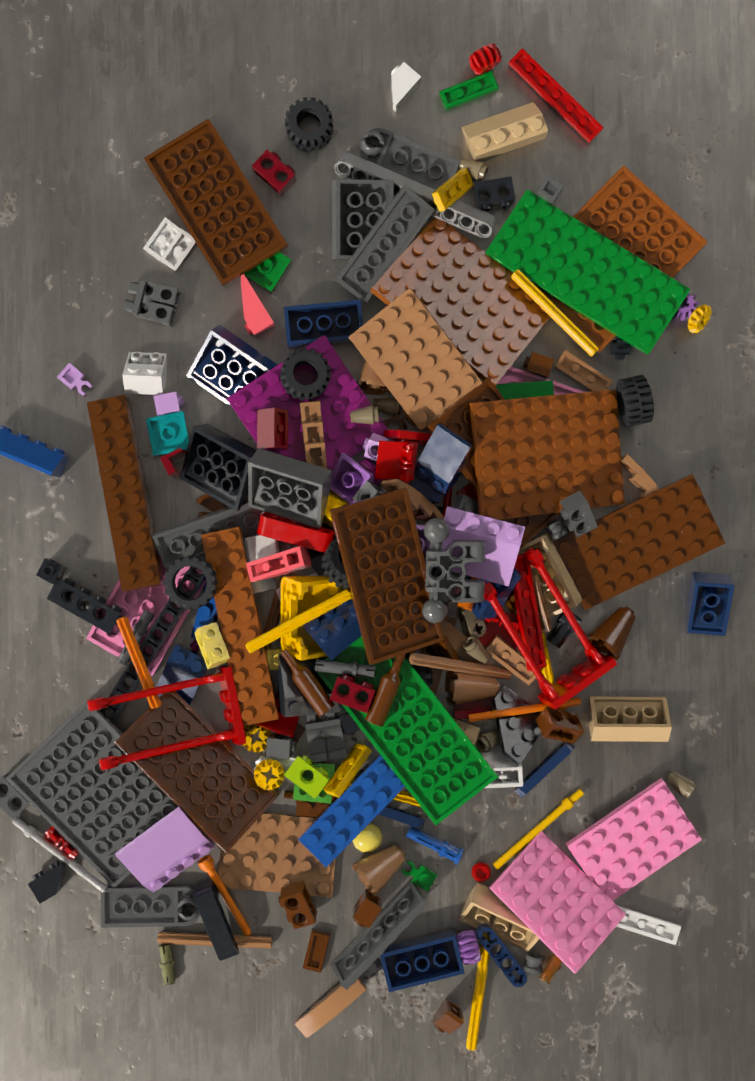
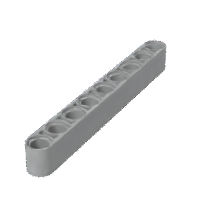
M351 153L342 154L335 164V172L345 179L394 180L393 199L402 186L406 185L435 209L431 216L481 238H488L496 225V218L492 214L460 200H456L446 210L439 212L436 203H431V201L434 202L432 193L436 190Z

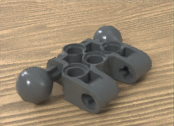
M432 518L424 527L425 537L430 541V550H426L425 591L429 592V600L423 605L422 613L424 618L431 623L441 622L447 616L448 609L445 602L441 600V592H445L453 602L460 603L484 602L485 581L464 579L466 575L464 565L468 562H485L486 541L453 540L445 549H442L443 541L449 536L450 529L447 522L441 518ZM460 546L462 549L461 553L457 556L452 555V548ZM459 566L461 567L460 574L452 575L451 569ZM432 567H441L440 574L432 575L430 572ZM454 586L461 588L458 595L450 594Z

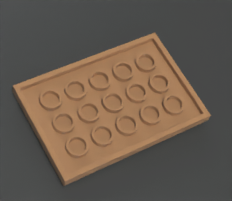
M411 288L348 337L420 431L462 396L483 383Z
M264 812L227 853L220 849L218 876L224 886L234 889L281 893L282 887L303 881L311 896L332 897L335 859L325 867L298 840L300 835L318 817Z

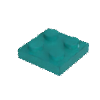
M184 411L146 419L154 457L166 455L180 447L187 450L189 434Z

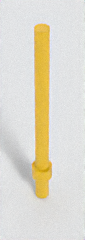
M579 788L569 798L563 799L561 805L493 863L494 867L498 870L563 812L569 811L574 806L573 804L584 795Z

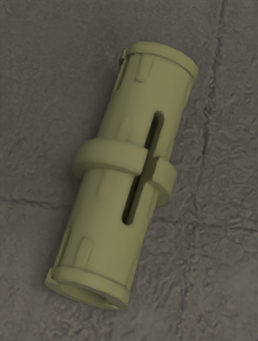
M160 944L161 962L159 967L162 968L163 985H167L168 982L169 985L175 983L173 969L175 961L172 960L171 944Z

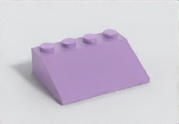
M447 507L444 520L449 525L450 532L447 539L443 541L442 549H445L453 540L486 541L485 562L466 563L464 565L466 575L509 586L525 527ZM453 547L451 554L454 556L459 555L462 551L461 547ZM455 566L451 571L460 574L461 567Z
M177 807L116 852L115 855L144 887L154 893L168 881L177 877L187 867L192 866L202 856L208 854L216 846L213 840L180 807Z

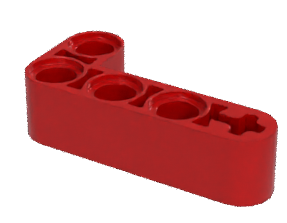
M265 511L261 513L257 533L261 536L321 552L327 550L335 535V532L331 529L324 527L318 529Z

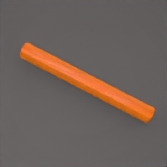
M124 616L117 619L116 622L143 690L155 687L128 618ZM158 695L147 697L151 709L161 706Z

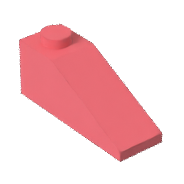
M243 274L240 277L244 319L247 323L244 327L249 335L254 334L257 338L275 327V324Z
M298 546L246 563L250 581L256 582L312 567L308 548Z

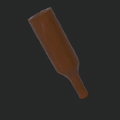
M288 649L281 652V655L286 659L292 670L294 683L319 717L335 706L334 702L330 700L329 695L310 669L298 664Z
M405 654L397 656L391 670L381 678L367 713L366 721L384 727L400 686L399 671Z

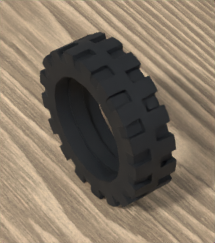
M186 556L180 558L168 567L169 569L164 575L163 585L166 588L165 593L170 597L169 600L180 608L197 609L207 604L217 591V573L212 568V564L201 557ZM184 567H197L206 576V590L198 598H186L176 588V575Z

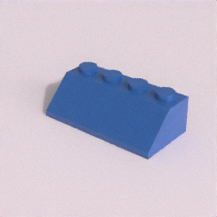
M0 426V455L48 475L61 477L69 458L64 455L65 451L56 447L53 450L46 448V443L36 440L35 443L29 441V436L22 433L14 435L11 433L12 429Z

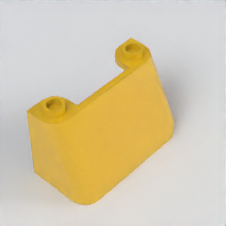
M328 576L283 577L281 580V624L341 592L343 586L336 587L335 582L330 583L328 581ZM303 625L281 637L282 650L288 649L296 659L302 661L327 656Z

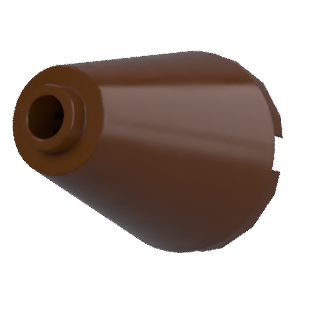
M626 606L618 608L587 635L592 646L599 653L602 651L617 661L621 656L636 619L634 611Z

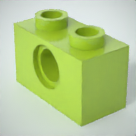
M298 755L284 776L316 799L330 778L327 776L329 773L320 766L318 769L313 766V761L306 755L302 757ZM311 770L314 774L313 779H304L303 772Z

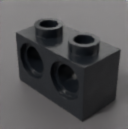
M512 176L473 183L472 189L476 208L487 212L492 210L493 207L500 206L503 209L514 204L515 193ZM505 190L508 196L501 197L499 191ZM485 193L489 195L490 199L482 200L480 195Z

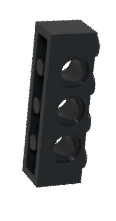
M57 578L47 597L49 601L110 635H118L120 629L116 622L117 619L128 616L122 612L123 608L116 604H112V606L107 604V599L99 595L96 597L91 595V590L83 586L81 588L75 586L76 582L69 578H65V580ZM74 592L75 596L71 601L70 596ZM90 601V607L86 609V603ZM106 610V616L102 618V611Z

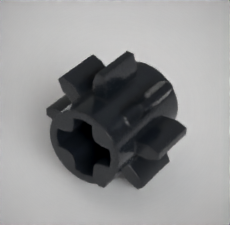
M616 336L615 340L610 342V355H615V359L624 360L625 355H630L631 345Z

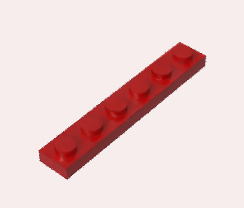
M523 48L509 61L508 65L588 143L604 129Z
M522 553L517 555L514 566L521 575V578L513 589L521 638L539 668L547 666L531 566L525 554ZM526 662L527 671H532Z

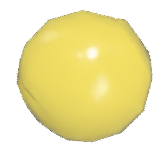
M369 823L352 842L359 851L370 853L379 848L383 835L380 828Z

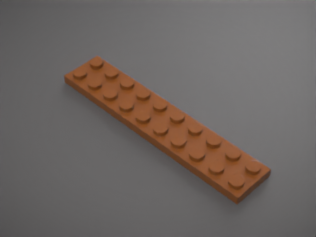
M236 527L203 534L201 537L206 561L212 564V568L217 573L218 584L214 599L222 638L230 657L227 662L228 667L231 666L243 726L279 719L280 715L266 648L264 646L253 653H249L245 646L247 642L262 635V629L252 582L250 581L246 566L248 561L241 528Z

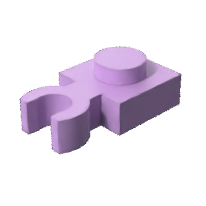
M68 363L57 376L71 390L77 387L78 392L83 396L87 395L83 392L84 386L93 388V385L88 381H82L85 375L71 363Z

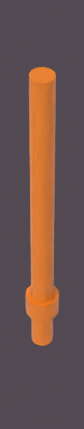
M569 699L557 709L565 710L567 707L581 705V699ZM540 703L469 714L467 717L468 722L539 712L549 706Z

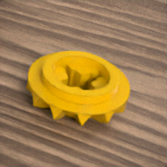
M703 304L693 311L688 321V330L690 332L698 333L704 329L705 325H708L707 322L711 319L710 315L712 314L709 305Z
M256 724L246 725L244 733L247 744H243V746L248 751L255 753L265 750L267 748V738L271 734L270 730ZM260 730L259 738L261 740L251 744L253 738L249 734H255Z
M274 759L262 760L254 770V779L257 785L264 790H274L280 787L285 779L284 767ZM273 767L272 774L276 777H271L270 780L266 782L267 776L264 775V772H268L270 768Z

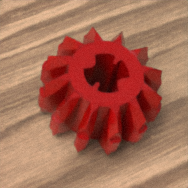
M489 43L470 55V67L474 70L475 74H483L501 62L502 56L499 48L495 44Z

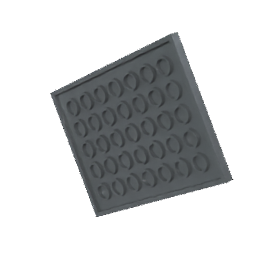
M86 701L5 779L115 888L131 873L116 857L115 853L179 806L133 761L119 764L118 767L107 770L100 769L99 759L109 756L118 757L126 755L114 743L122 733L100 710L90 711Z

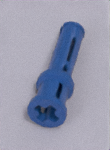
M410 826L406 837L438 852L440 857L444 856L454 861L456 865L464 851L463 848L459 849L449 844L447 840L441 841L413 826Z

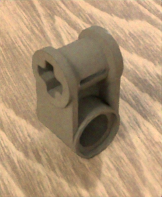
M458 607L456 613L464 635L467 637L474 636L475 638L482 637L486 633L484 620H478L472 611Z

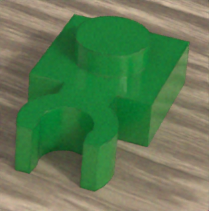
M407 860L406 863L411 866V869L407 871L402 868L401 872L405 876H413L411 882L428 892L437 877V873L422 864L416 868L413 861Z

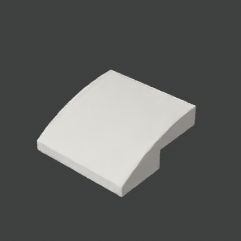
M165 217L143 249L176 271L196 242L190 234Z

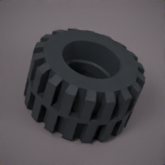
M303 97L301 102L299 99L296 100V105H290V111L286 112L285 118L286 132L290 142L292 141L295 147L299 146L302 151L307 148L308 152H312L313 148L318 151L320 150L319 146L324 148L326 141L330 142L334 127L329 107L326 104L323 105V101L320 99L316 102L314 97H311V100ZM306 117H314L321 123L316 131L310 133L300 130L298 125Z
M302 348L301 351L298 349L294 350V353H290L281 367L280 380L282 381V387L286 389L285 392L288 395L291 394L292 398H299L300 401H304V399L310 401L324 393L329 384L331 369L330 365L328 366L327 359L322 357L323 354L320 352L316 353L314 349L310 351L307 348ZM300 365L313 367L317 373L316 381L310 385L298 383L294 378L295 368Z
M638 375L619 379L616 386V396L619 412L625 425L630 427L652 422L654 402L650 385L645 376Z
M336 538L325 551L321 567L322 570H325L324 576L329 577L328 581L330 583L335 582L336 587L339 588L342 585L343 589H348L349 584L344 566L339 560L341 553Z

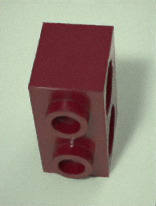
M266 149L252 165V169L257 176L282 197L296 181V171L289 164L285 166L277 153L274 151L271 153ZM267 162L273 163V166L269 169L263 167ZM280 175H286L287 179L285 181H279L278 177Z
M343 674V677L338 676L330 700L368 713L376 692L373 684L366 681L358 683L354 681V677ZM341 684L349 686L350 691L348 694L340 692L339 687ZM359 691H366L368 693L367 701H361L358 698Z

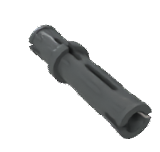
M145 609L137 624L133 626V633L138 645L143 636L147 634V629L155 617V614ZM125 644L116 661L124 666H128L131 657Z
M317 659V665H315V672L375 678L376 665L359 664V662L355 661L354 663Z

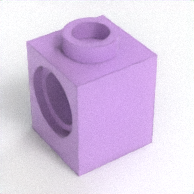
M177 392L153 396L158 416L181 412L182 407H184L183 397L179 396Z
M372 433L370 439L366 438L362 448L365 450L364 457L377 461L378 451L373 446L378 445L379 441L394 440Z

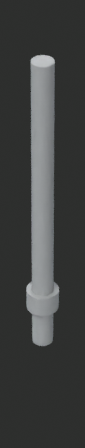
M19 817L13 821V824L20 828L25 836L29 839L33 838L102 893L106 891L107 885L39 834L34 826L26 824Z

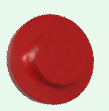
M478 862L472 867L471 874L476 881L484 882L489 879L491 870L486 863Z

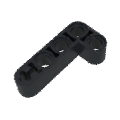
M209 879L194 886L193 898L217 957L222 961L238 955L239 948L219 901V891L212 879Z

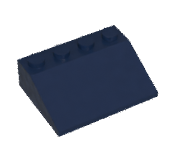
M218 325L210 331L186 376L232 407L227 401L229 396L278 364L223 326Z

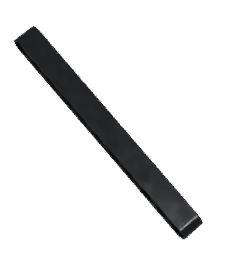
M190 566L177 586L178 592L186 598L193 599L205 581L206 576L204 573L199 574L196 571V567ZM187 580L193 582V590H189L186 587ZM170 600L139 647L148 669L186 611L185 608L176 606L177 604L172 603ZM166 613L173 615V622L166 620ZM156 629L163 632V638L156 636ZM146 646L152 647L153 654L146 652ZM132 660L108 697L135 692L140 680ZM130 678L133 686H128L125 679ZM128 701L109 705L106 708L100 709V711L105 716L106 710L111 711L113 717L107 718L115 724Z

